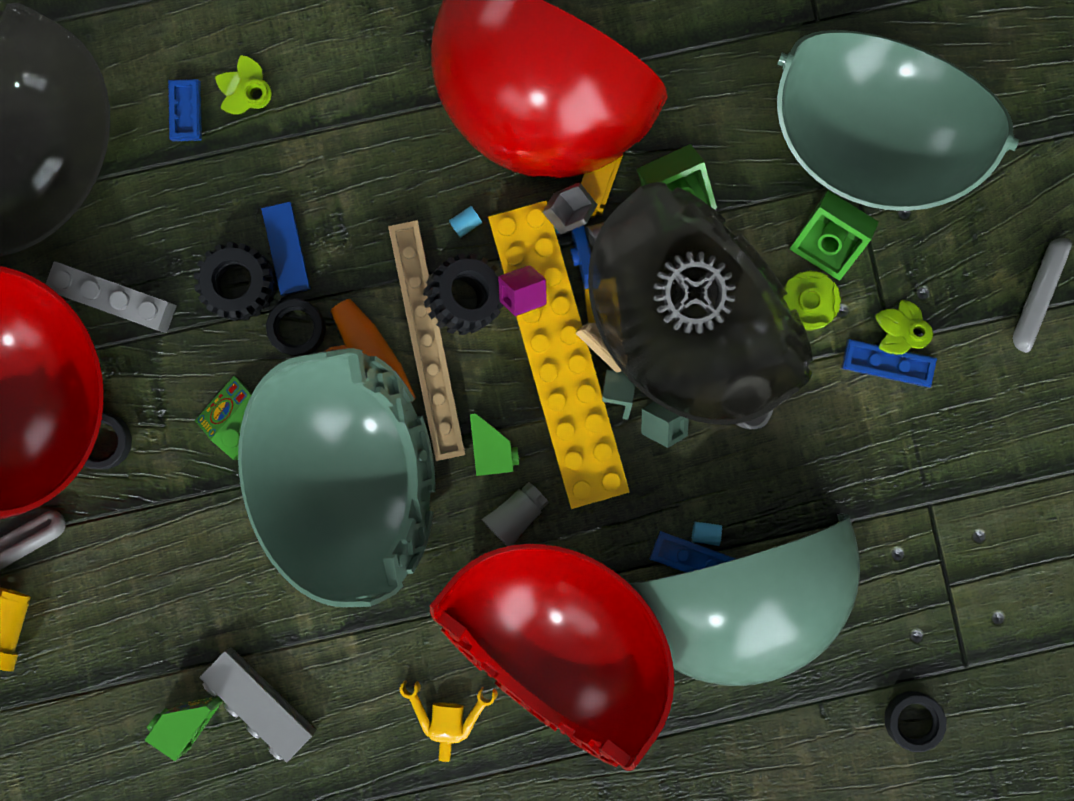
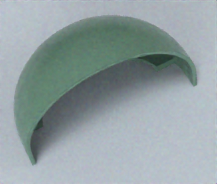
M355 348L298 356L279 363L261 379L248 401L241 424L238 447L239 478L243 500L250 523L262 549L278 572L293 587L317 602L334 607H371L395 595L403 587L402 581L408 574L414 573L424 554L434 515L433 511H429L430 493L435 492V470L430 439L423 416H417L411 403L414 400L413 395L392 367L376 356L370 357L362 353L363 350Z
M839 513L837 514L839 522L826 529L755 554L669 577L629 583L642 596L659 621L670 648L674 669L693 679L711 684L747 686L770 682L787 676L803 668L823 653L846 624L858 593L860 557L850 516Z

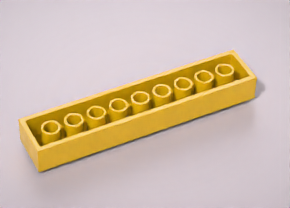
M542 201L489 216L488 219L503 273L506 274L525 266H532L546 279V305L520 314L516 318L570 508L574 509L630 493L605 403L602 401V393L589 347L575 334L582 327V323L554 226L543 214L547 201Z

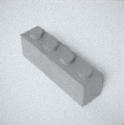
M55 261L46 281V285L60 296L167 333L177 305Z
M232 647L225 650L199 677L204 682L202 684L204 689L214 697L218 695L226 703L224 705L225 709L236 718L239 716L247 724L246 729L253 737L257 739L261 737L269 745L267 747L269 752L278 760L283 759L287 763L317 731Z

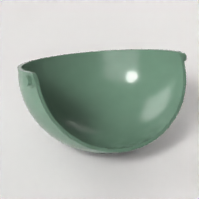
M847 30L814 32L800 38L788 54L782 52L777 65L783 66L777 95L778 118L784 139L800 165L827 189L841 197L868 207L909 211L928 209L954 201L984 182L999 165L1008 150L1015 151L1019 143V139L1015 138L1013 134V122L1010 114L1003 103L985 85L954 64L930 52L898 40Z

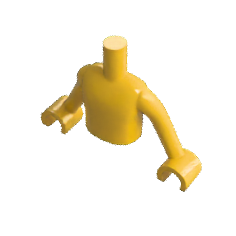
M406 680L400 686L401 695L411 701L425 735L433 741L440 742L438 760L442 762L450 761L451 744L467 739L485 706L491 705L498 695L497 690L494 688L492 699H485L483 696L484 688L482 687L477 695L478 701L464 724V705L443 702L433 703L430 723L417 695L421 688L418 681L415 682L414 692L412 693L406 689Z

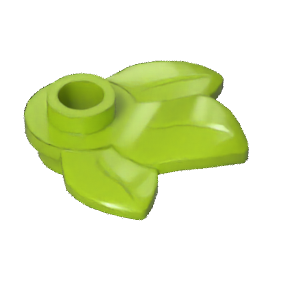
M241 55L239 57L237 72H226L215 76L219 89L227 96L221 104V109L227 113L238 115L250 108L260 109L265 107L271 100L272 91L270 86L263 80L262 68L257 62L247 56ZM261 90L262 96L254 99L252 97L253 92Z
M901 300L898 310L885 309L875 315L879 325L888 333L879 345V349L884 352L902 355L911 348L920 349L926 347L933 338L931 326L923 320L919 307L910 301ZM919 329L922 331L923 336H916L913 330Z

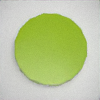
M812 270L800 272L789 279L783 287L780 297L781 310L788 322L798 329L809 331L823 328L829 324L839 312L841 303L839 288L835 282L824 273Z

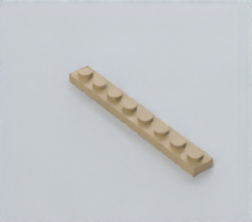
M416 220L388 226L435 460L440 461L464 456L466 453L441 330L436 325L438 323L437 318L434 317L431 320L428 315L431 312V308H425L424 301L428 296H424L423 293L424 289L428 286L426 282L430 276L419 222Z

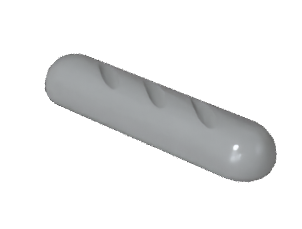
M1055 239L1046 249L1032 289L1013 333V343L1022 352H1030L1034 345L1072 247L1070 239Z
M55 510L47 511L1 537L0 570L59 537L65 529L63 515Z

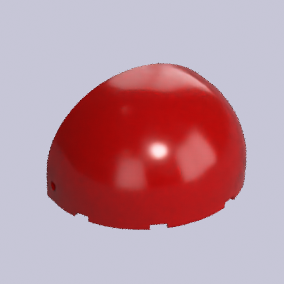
M544 0L442 1L435 21L431 45L432 73L437 93L452 123L470 145L486 158L506 169L532 177L549 176L562 178L586 174L603 168L623 156V153L636 142L639 143L651 129L668 98L665 85L660 77L636 55L586 22Z
M0 266V519L23 514L43 505L63 491L75 479L89 458L98 437L103 413L104 390L101 367L94 344L81 319L71 306L57 292L38 279L21 271Z
M520 544L499 548L479 556L460 569L430 604V614L433 620L443 627L441 631L479 671L484 670L488 673V676L493 677L496 680L494 684L541 722L554 731L557 729L561 730L562 734H566L570 738L571 743L601 761L614 767L620 765L624 770L632 771L637 767L662 731L670 713L674 693V667L666 636L659 621L642 596L620 575L595 559L570 549L545 544Z

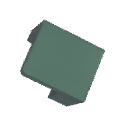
M607 369L602 388V401L624 405L622 419L628 420L633 404L636 374L616 373L614 370Z
M660 398L642 408L641 433L644 436L667 448L688 436V410L664 398Z

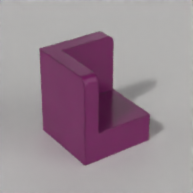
M525 266L498 276L500 303L514 316L546 305V279L532 266Z

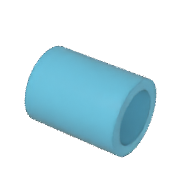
M469 206L449 220L460 238L482 224L481 219L472 206Z
M694 522L692 530L693 543L720 545L722 525Z

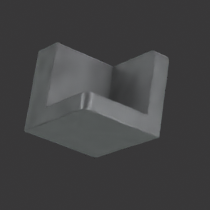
M576 183L554 193L544 208L543 214L557 231L562 234L585 225L598 204L582 184Z

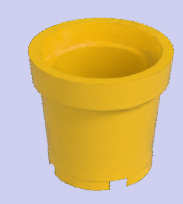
M0 587V670L14 671L19 655L16 652V647L31 597Z

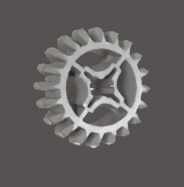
M686 252V262H683L680 255L674 256L677 266L674 267L671 263L666 262L664 266L669 271V274L667 275L663 272H658L657 277L664 280V283H655L653 285L654 289L662 290V295L653 296V300H663L664 305L656 309L657 312L661 313L667 310L669 313L663 320L668 323L675 318L673 328L676 330L681 327L682 323H685V333L691 332L693 324H695L697 333H703V323H705L709 330H713L714 323L712 319L714 318L717 322L723 323L724 318L719 312H731V308L724 305L725 301H735L734 296H727V290H734L735 284H725V280L730 279L732 274L729 272L721 275L720 272L725 268V264L719 263L716 267H713L716 259L713 255L705 263L704 252H698L696 261L693 259L692 252ZM689 267H697L708 273L694 282L685 277L681 271ZM674 279L677 281L682 292L675 305H673L670 296L671 285ZM713 280H715L717 285V299L714 306L707 296V290ZM687 285L691 287L701 285L699 287L701 292H698L701 294L699 297L701 300L697 298L687 300L689 298L687 294L691 293L688 292L689 287ZM697 304L707 314L698 318H688L682 315L681 312L690 305Z

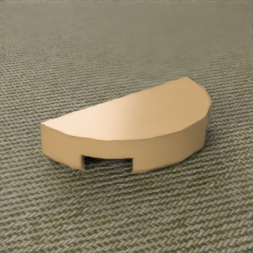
M587 323L575 332L616 373L624 370L626 356L623 357V351L620 346L622 340L612 327L606 323Z

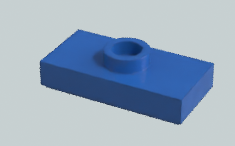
M198 79L168 80L170 140L202 141L201 82Z
M582 225L571 230L574 248L570 249L573 266L579 265L584 288L589 289L596 285V270L585 227Z

